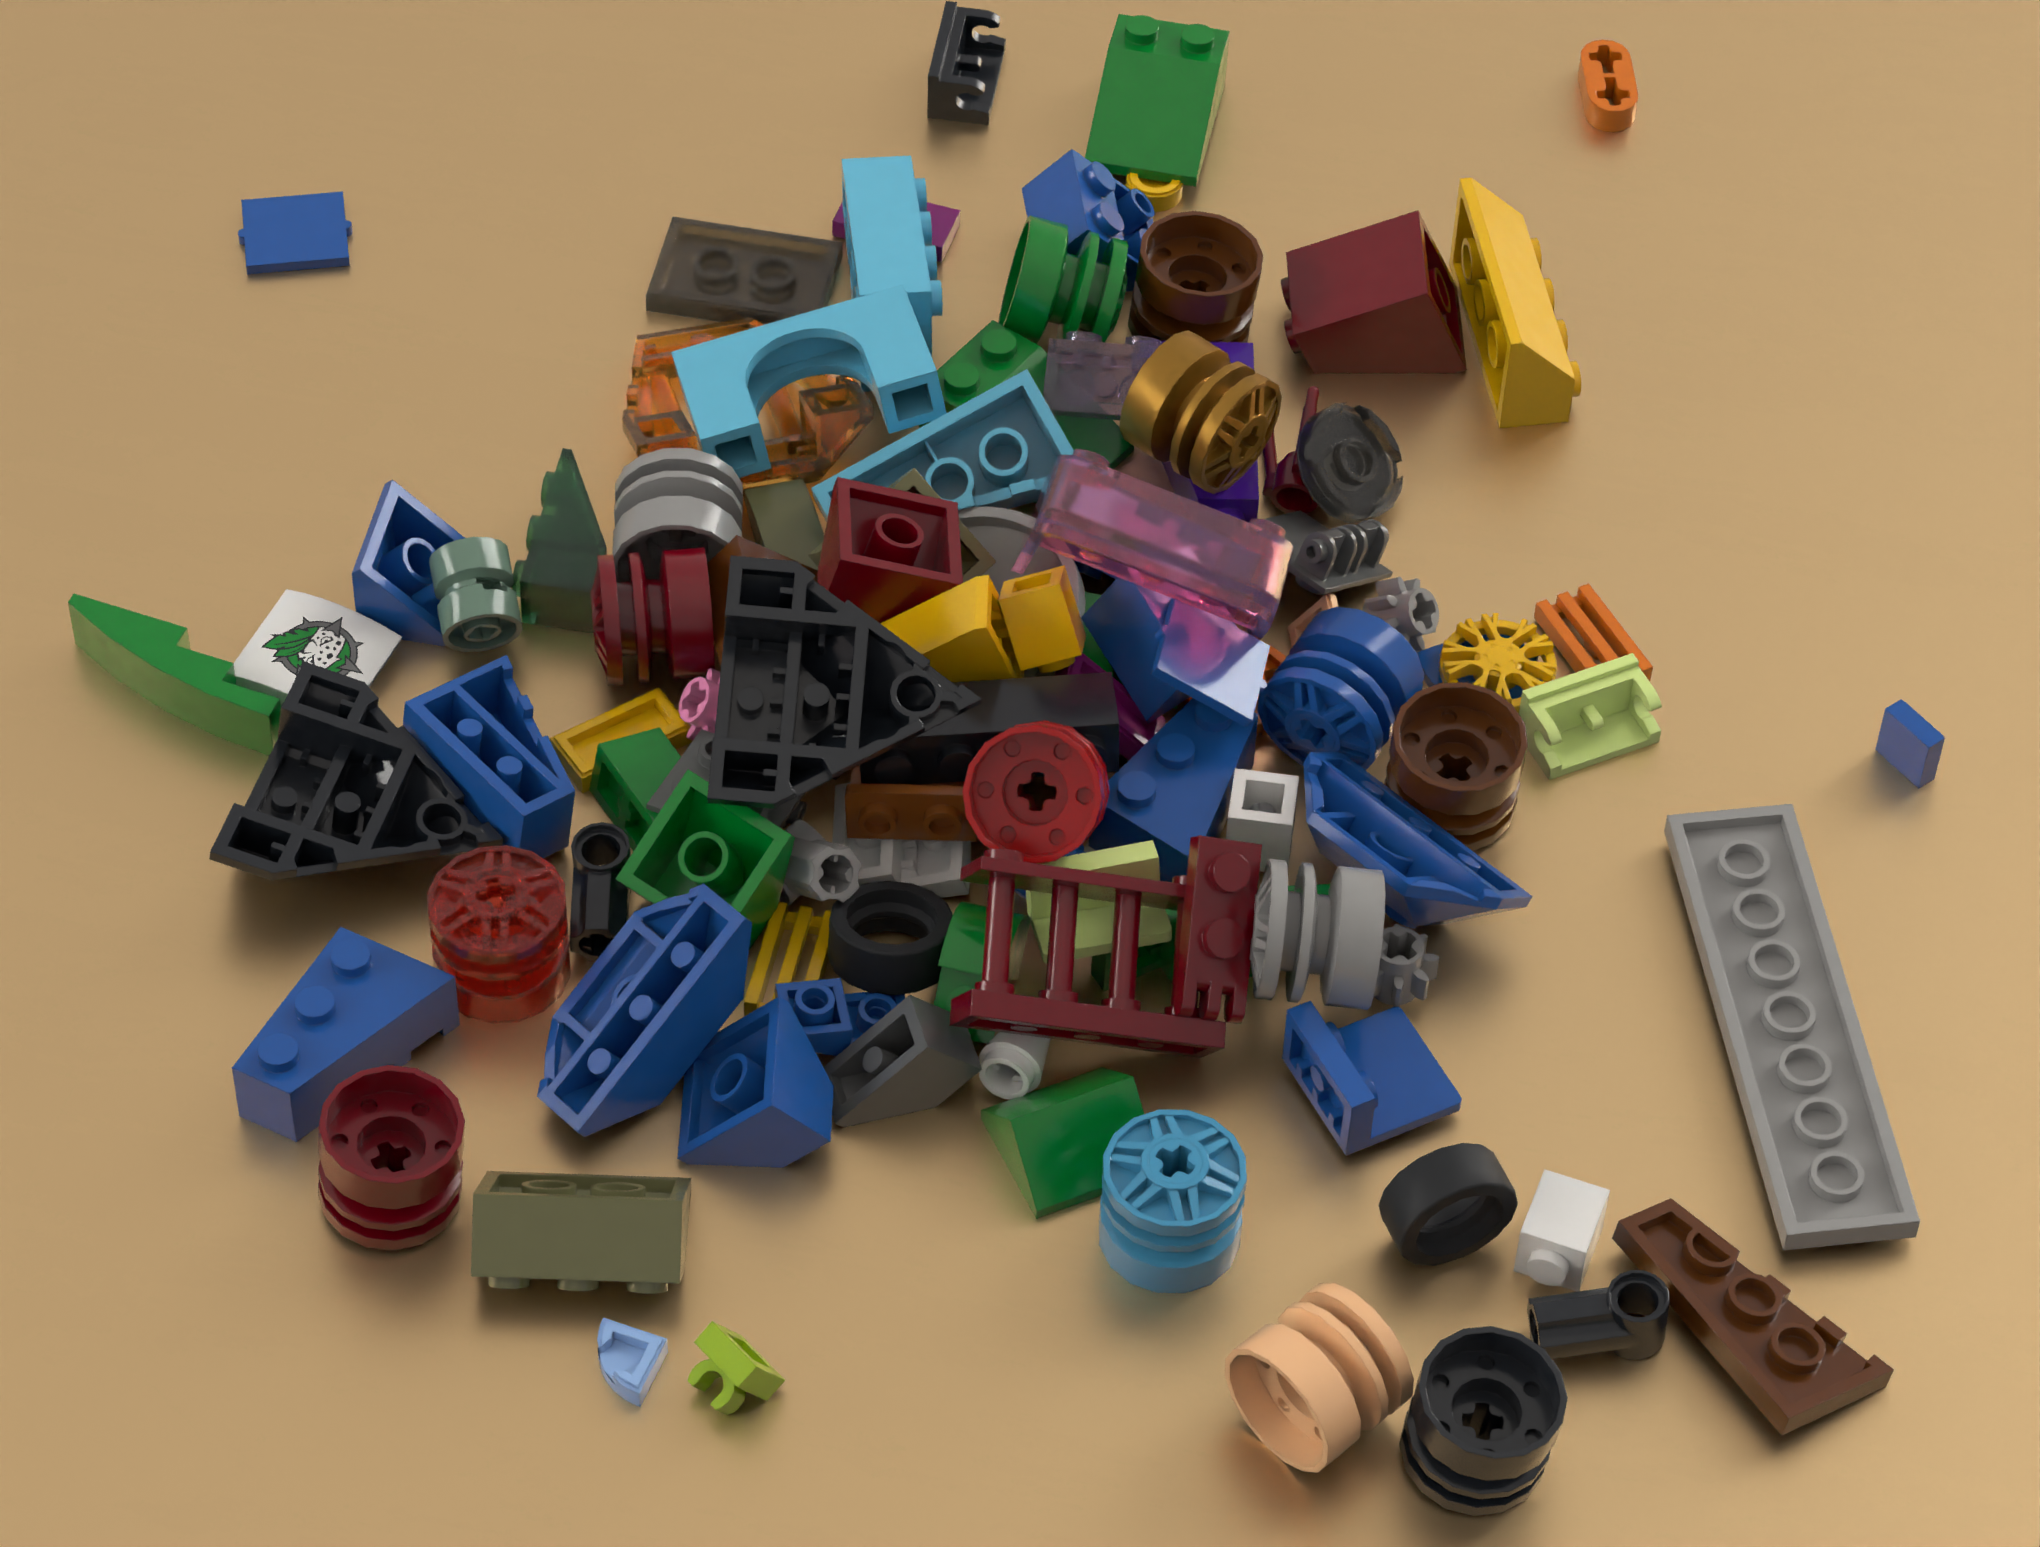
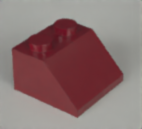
M837 477L833 487L817 572L818 583L844 603L848 599L879 623L962 584L958 502Z

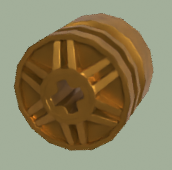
M1187 330L1171 336L1143 364L1127 393L1121 410L1119 428L1125 441L1163 463L1170 461L1174 472L1191 479L1192 483L1201 489L1216 494L1231 487L1258 459L1269 441L1278 420L1282 395L1278 384L1267 377L1256 374L1254 369L1239 361L1231 363L1228 353Z

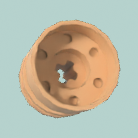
M1336 1283L1317 1284L1299 1302H1294L1278 1317V1324H1265L1234 1348L1225 1358V1379L1231 1397L1245 1422L1262 1443L1282 1461L1303 1472L1319 1473L1360 1438V1430H1373L1388 1415L1393 1414L1413 1396L1414 1377L1408 1357L1392 1329L1366 1301L1355 1292Z

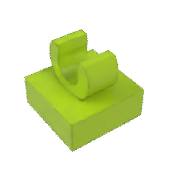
M713 1321L694 1341L709 1359L699 1362L692 1369L688 1382L693 1387L705 1392L715 1379L722 1377L723 1389L710 1405L723 1414L729 1415L738 1410L744 1402L746 1392L768 1401L785 1381L742 1335Z

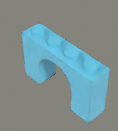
M903 284L671 352L683 397L701 451L713 454L733 467L739 478L771 469L758 420L760 410L766 401L778 390L806 377L825 374L843 375L857 379L867 385L876 398L889 434L931 422L947 413L935 364Z

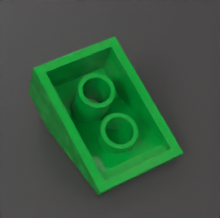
M1119 14L1107 51L1085 158L1090 162H1100L1111 174L1127 176L1131 172L1137 173L1138 178L1168 183L1174 179L1180 180V183H1183V185L1196 187L1225 87L1230 31L1213 29L1203 24L1188 25L1155 20L1145 15L1129 16Z
M994 320L986 325L937 370L946 412L948 413L1028 369L1088 475L1087 480L1100 483L1134 451V446L1123 439L1119 426L1041 346ZM924 423V424L919 425V428H921L922 426H924V425H926V424H928V423ZM1077 491L1033 503L1062 519L1066 516Z

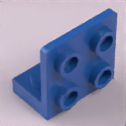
M1311 1001L1287 1009L1282 1059L1345 1156L1460 1110L1462 1102L1460 1094L1400 1007H1392L1341 1028H1337L1332 1022L1325 1023Z

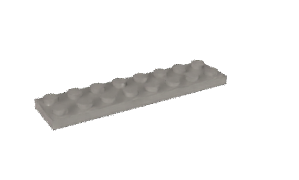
M1783 804L1667 815L1664 833L1783 1251L1916 1237L1920 1219L1793 805Z

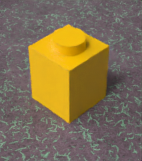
M1065 565L1003 582L998 601L1020 671L1038 667L1039 672L1047 673L1073 664L1075 657L1082 655L1086 633Z

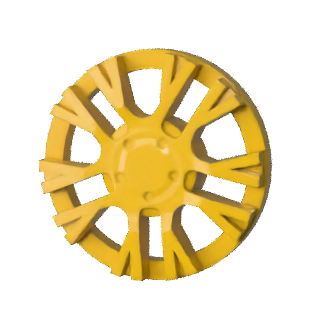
M1487 613L1481 614V621L1473 622L1470 617L1465 619L1464 624L1462 622L1458 623L1456 631L1447 640H1444L1441 650L1439 673L1443 683H1457V679L1473 675L1476 680L1473 683L1474 685L1496 691L1498 695L1510 702L1519 713L1521 697L1512 699L1509 689L1518 685L1523 690L1556 679L1557 661L1553 652L1554 645L1552 641H1548L1549 637L1546 633L1543 635L1536 633L1537 626L1535 624L1528 625V620L1523 618L1520 624L1507 620H1498L1499 613H1493L1492 617H1489ZM1486 634L1489 640L1485 641L1482 635ZM1499 634L1508 635L1511 637L1503 638ZM1468 641L1474 647H1466L1460 644ZM1523 643H1527L1522 648H1519ZM1541 656L1543 662L1531 661L1529 658Z

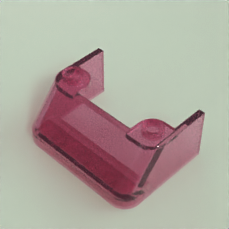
M1075 449L1072 455H1060L1057 457L1044 482L1011 571L1023 575L1038 546L1239 624L1243 626V631L1259 640L1264 637L1271 628L1280 604L1294 550L1293 545L1284 538L1286 531L1282 527L1270 521L1257 518L1251 519L1250 522L1243 521L1109 468V461L1092 451Z

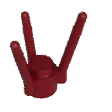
M1316 386L1309 387L1307 391L1296 450L1288 453L1278 463L1274 430L1263 449L1265 482L1262 493L1265 497L1271 498L1273 505L1285 513L1302 510L1308 514L1315 510L1317 505L1322 506L1308 488L1303 478L1299 460L1301 436L1309 421L1316 417L1319 389Z

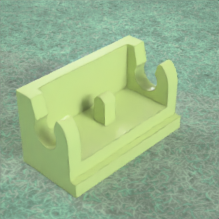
M1633 653L1522 691L1519 715L1525 723L1528 742L1527 749L1549 780L1659 742L1661 729L1649 711L1661 708L1662 704L1656 690L1638 666L1639 661Z

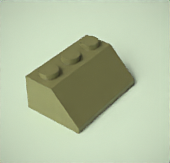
M487 1171L473 1193L471 1276L488 1277V1285L490 1287L502 1289L529 1287L530 1279H557V1288L568 1291H592L599 1288V1281L627 1282L626 1290L630 1292L645 1294L667 1292L668 1283L680 1284L685 1271L691 1178Z

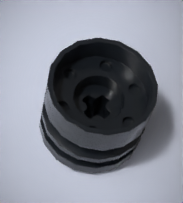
M1494 1326L1465 1328L1438 1342L1423 1362L1415 1392L1404 1419L1399 1443L1405 1470L1421 1493L1445 1509L1472 1516L1503 1513L1524 1502L1529 1497L1543 1476L1545 1466L1550 1457V1451L1555 1445L1563 1424L1568 1399L1562 1373L1545 1349L1521 1333Z

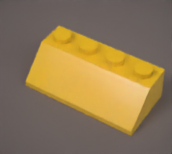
M1460 178L1449 264L1499 428L1569 422L1572 397H1578L1581 393V374L1577 361H1569L1567 356L1568 335L1563 319L1556 320L1553 312L1555 296L1552 281L1550 278L1543 279L1541 274L1542 255L1539 240L1537 238H1530L1521 213L1473 178Z

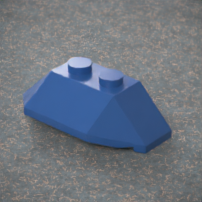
M1309 752L1303 763L1306 822L1319 853L1337 867L1345 866L1382 870L1385 878V913L1394 921L1409 928H1417L1418 926L1448 924L1527 907L1533 897L1342 752Z
M705 884L690 889L688 894L670 897L635 911L552 1016L545 1052L544 1079L540 1080L537 1097L584 1137L661 1105L743 1000L752 922Z

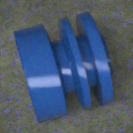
M1334 607L1318 612L1290 649L1289 655L1278 666L1272 678L1267 682V687L1259 694L1257 711L1266 733L1281 751L1298 764L1303 766L1309 752H1342L1364 770H1367L1380 754L1382 747L1392 736V729L1400 707L1416 692L1422 690L1424 671L1418 654L1406 638L1383 619L1359 609Z

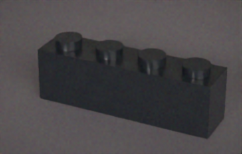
M1112 672L952 682L958 687L961 684L979 696L982 699L981 704L859 765L860 780L864 784L922 785L965 781L970 762L985 742L1015 725L1047 720L1075 729L1093 743L1106 765L1107 772H1119V718ZM1037 772L1036 777L1044 776V773Z

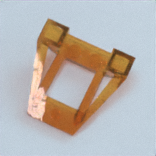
M751 317L637 335L631 366L632 381L627 389V409L623 411L622 426L623 432L638 457L663 448H692L697 450V435L683 414L670 378L678 377L671 352L763 324ZM828 374L810 376L795 381L805 389L799 391L800 419L787 387L784 386L767 400L781 438L764 440L771 469L739 478L743 484V490L803 478L805 484L819 481L874 419V406L858 382L848 376L840 375L835 379ZM652 400L658 414H652Z

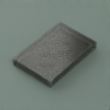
M672 217L645 296L646 311L758 327L828 306L843 258V242Z

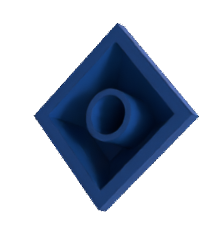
M779 996L717 1032L684 1074L677 1159L687 1165L783 1168L831 1141L834 1086L788 1001Z

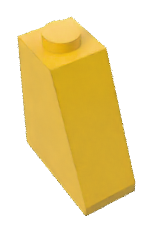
M989 575L976 576L880 623L929 659L930 666L951 682L1024 678V670L1020 671L998 601L999 594Z

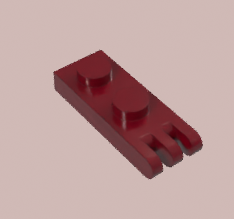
M1201 835L1190 838L1174 996V1013L1176 1016H1192L1198 991L1200 992L1199 1016L1201 1019L1215 1021L1220 1013L1222 995H1225V1022L1242 1023L1246 1012L1251 962L1249 960L1250 946L1254 930L1255 894L1258 892L1262 844Z

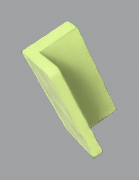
M1153 840L1064 856L1051 862L1037 863L1160 881L1159 856ZM1026 890L1027 913L1042 960L1047 964L1052 894ZM1078 897L1074 959L1111 953L1115 902ZM1141 906L1138 947L1170 941L1172 939V927L1166 910Z

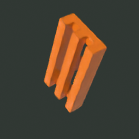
M1589 583L1578 587L1577 596L1572 597L1567 591L1557 595L1556 603L1553 605L1547 599L1536 603L1534 619L1575 672L1596 666V663L1562 620L1564 618L1570 621L1583 638L1584 647L1595 660L1599 659L1601 663H1605L1633 653L1639 661L1638 666L1647 679L1651 681L1653 666Z

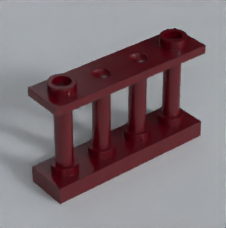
M985 850L984 856L963 866L960 874V881L988 885L982 981L975 982L974 989L951 999L949 1026L1202 1058L1224 1049L1226 1022L1200 1018L1198 991L1196 993L1195 1009L1191 1017L1176 1016L1174 1013V996L1187 875L1175 876L1172 878V882L1024 862V854L1015 850ZM1015 889L1052 894L1045 990L1038 991V997L1014 994L1015 986L1008 983ZM1078 897L1115 902L1108 998L1101 1000V1006L1078 1003V993L1072 992ZM1141 906L1177 911L1171 1006L1164 1008V1014L1141 1011V1002L1135 1000Z

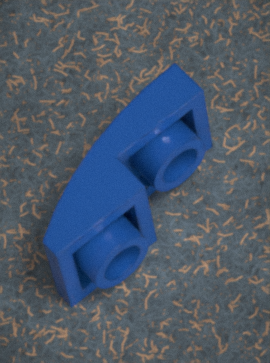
M841 978L775 984L774 990L775 998L780 996L790 1003L815 1052L833 1056L840 1054L905 999V994L886 995L869 992L844 994Z

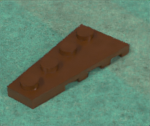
M1670 1198L1618 1221L1612 1239L1639 1270L1655 1274L1665 1283L1669 1290V1305L1781 1435L1789 1433L1887 1386L1894 1371L1892 1367L1875 1354L1869 1360L1859 1355L1843 1342L1847 1335L1845 1331L1825 1316L1815 1321L1788 1300L1791 1293L1789 1288L1770 1274L1764 1277L1753 1273L1737 1261L1740 1253L1737 1248Z

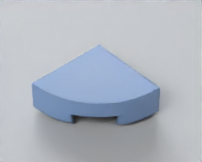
M603 1317L597 1337L598 1359L603 1377L620 1397L641 1407L668 1353L667 1338Z

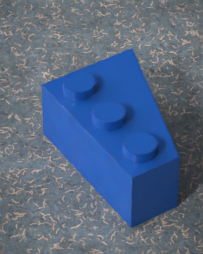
M340 927L233 1065L232 1073L239 1116L295 1142L299 1141L319 1126L323 1103L337 1084L361 1070L385 1065L402 1067L412 1060V1050L437 1032L445 1036L460 1025L455 976Z

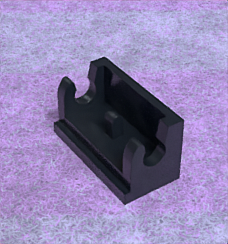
M946 1L928 73L927 118L989 125L1006 51V39L991 34L981 35L974 28L976 26L998 28L1001 21L999 15L988 10L957 7V2Z

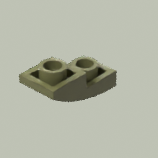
M803 478L744 489L743 497L755 543L818 570V566L808 555L823 542L824 533Z

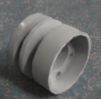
M663 448L642 454L626 465L615 483V529L613 530L612 554L614 556L616 582L629 581L628 553H639L646 579H659L660 560L663 550L704 547L708 563L736 535L742 537L743 484L733 467L713 454L692 448Z
M1269 859L1265 866L1262 883L1257 894H1255L1254 930L1249 957L1253 974L1254 998L1272 1000L1275 995L1279 972L1286 971L1287 1001L1298 1003L1305 991L1309 974L1320 975V991L1324 1006L1368 1010L1375 994L1383 943L1385 878L1382 870L1338 866L1331 880L1328 895L1317 894L1316 874L1312 863H1301L1294 891H1288V866L1286 860Z

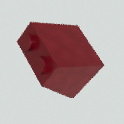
M1419 210L1286 252L1288 277L1281 279V289L1286 305L1291 311V318L1284 321L1285 333L1293 353L1302 352L1314 374H1456L1467 370L1458 289Z

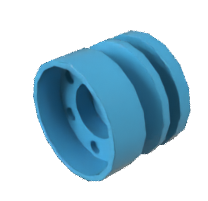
M1159 1109L1132 1118L1113 1134L1103 1154L1099 1246L1110 1267L1130 1284L1155 1293H1188L1211 1285L1230 1269L1240 1248L1242 1209L1245 1202L1244 1192L1247 1182L1246 1156L1237 1139L1230 1131L1215 1119L1190 1110Z

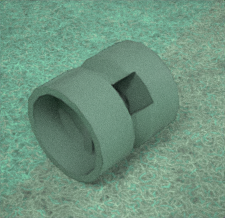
M469 537L447 543L432 553L429 558V565L435 596L440 600L437 610L442 638L446 646L461 652H481L509 644L520 635L523 628L516 592L511 589L514 579L506 544L490 537Z

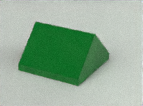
M1101 1067L1027 1093L1023 1097L1013 1098L982 1109L980 1118L1037 1219L1102 1195L1103 1154L1113 1134L1132 1118L1143 1115L1144 1111L1134 1076Z

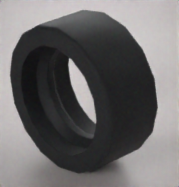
M880 881L862 884L844 903L836 901L832 906L829 919L828 959L833 971L845 982L869 993L901 995L919 992L939 982L942 966H938L953 914L948 903L936 893L913 883ZM893 931L912 935L919 938V940L903 944L878 943L862 936L874 932Z
M1460 1143L1430 1152L1401 1170L1384 1189L1378 1206L1382 1220L1402 1257L1415 1265L1435 1266L1465 1257L1496 1238L1512 1220L1518 1201L1515 1189L1494 1152L1481 1144Z

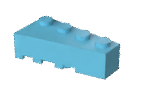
M911 155L842 159V209L847 258L850 267L851 298L854 299L903 284L932 357V316H942L943 302L941 281L937 280L936 247L932 245L930 211H927L925 178L914 177ZM860 381L861 392L871 391L867 385Z
M1028 369L815 485L811 489L814 501L827 522L833 487L837 477L889 487L909 470L915 468L941 499L958 502V511L970 507L1011 509L1078 490L1082 479L1087 480L1088 475Z

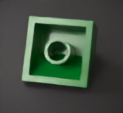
M687 769L623 866L616 880L651 904L670 897L688 894L690 889L705 884L752 922L750 950L778 907L795 837L747 806L707 803L709 782Z

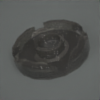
M1334 403L1315 413L1305 422L1298 435L1297 462L1301 479L1315 503L1331 517L1346 523H1360L1364 520L1379 517L1394 506L1402 491L1403 476L1397 478L1398 469L1396 464L1401 462L1402 458L1399 446L1388 426L1372 410L1361 405L1351 407L1344 405L1345 403Z

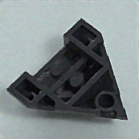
M731 555L707 803L774 809L980 705L982 699L961 684L958 687L930 666L929 659L848 599L844 603L817 583L815 575L798 562Z
M304 662L281 707L278 739L245 806L233 804L210 851L209 859L273 881L502 847L503 838L489 822L482 824L464 804L465 795L407 729L404 726L397 728L378 707L379 698L365 682Z

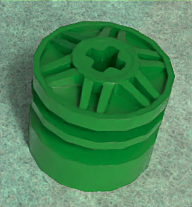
M1030 215L1024 224L1015 250L998 323L1035 344L1043 336L1048 322L1058 324L1056 336L1057 352L1067 354L1070 351L1077 331L1081 330L1080 358L1095 362L1099 358L1107 338L1115 329L1123 305L1128 279L1126 273L1127 241L1112 238L1106 247L1101 262L1096 261L1100 240L1099 233L1090 231L1082 241L1077 255L1067 253V225Z

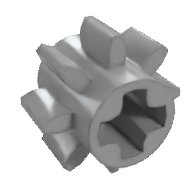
M1401 577L1376 582L1378 597L1365 599L1362 611L1383 619L1400 632L1416 652L1424 650L1425 643L1422 635L1436 632L1439 622V608L1432 593L1427 589L1420 588V580L1417 578L1403 581Z
M1399 924L1384 929L1380 967L1374 994L1377 1000L1393 1005V1007H1399L1412 1001L1415 997L1423 1001L1427 998L1429 981L1437 977L1439 956L1425 954L1428 938L1425 933L1419 935L1414 930L1402 927Z

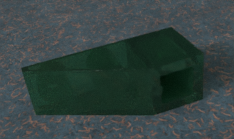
M563 448L555 472L547 471L545 473L541 489V506L543 510L541 516H531L526 538V548L529 553L526 560H517L513 571L514 584L511 589L516 592V596L520 597L522 623L593 633L590 590L592 589L597 570V555H607V547L572 449Z

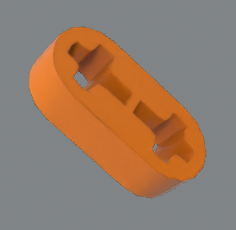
M1603 39L1592 41L1581 50L1578 70V82L1585 117L1588 123L1601 131H1624L1631 127L1635 121L1638 102V89L1631 56L1622 44L1615 41ZM1602 66H1605L1609 73H1603ZM1604 98H1612L1613 105H1610L1609 101Z

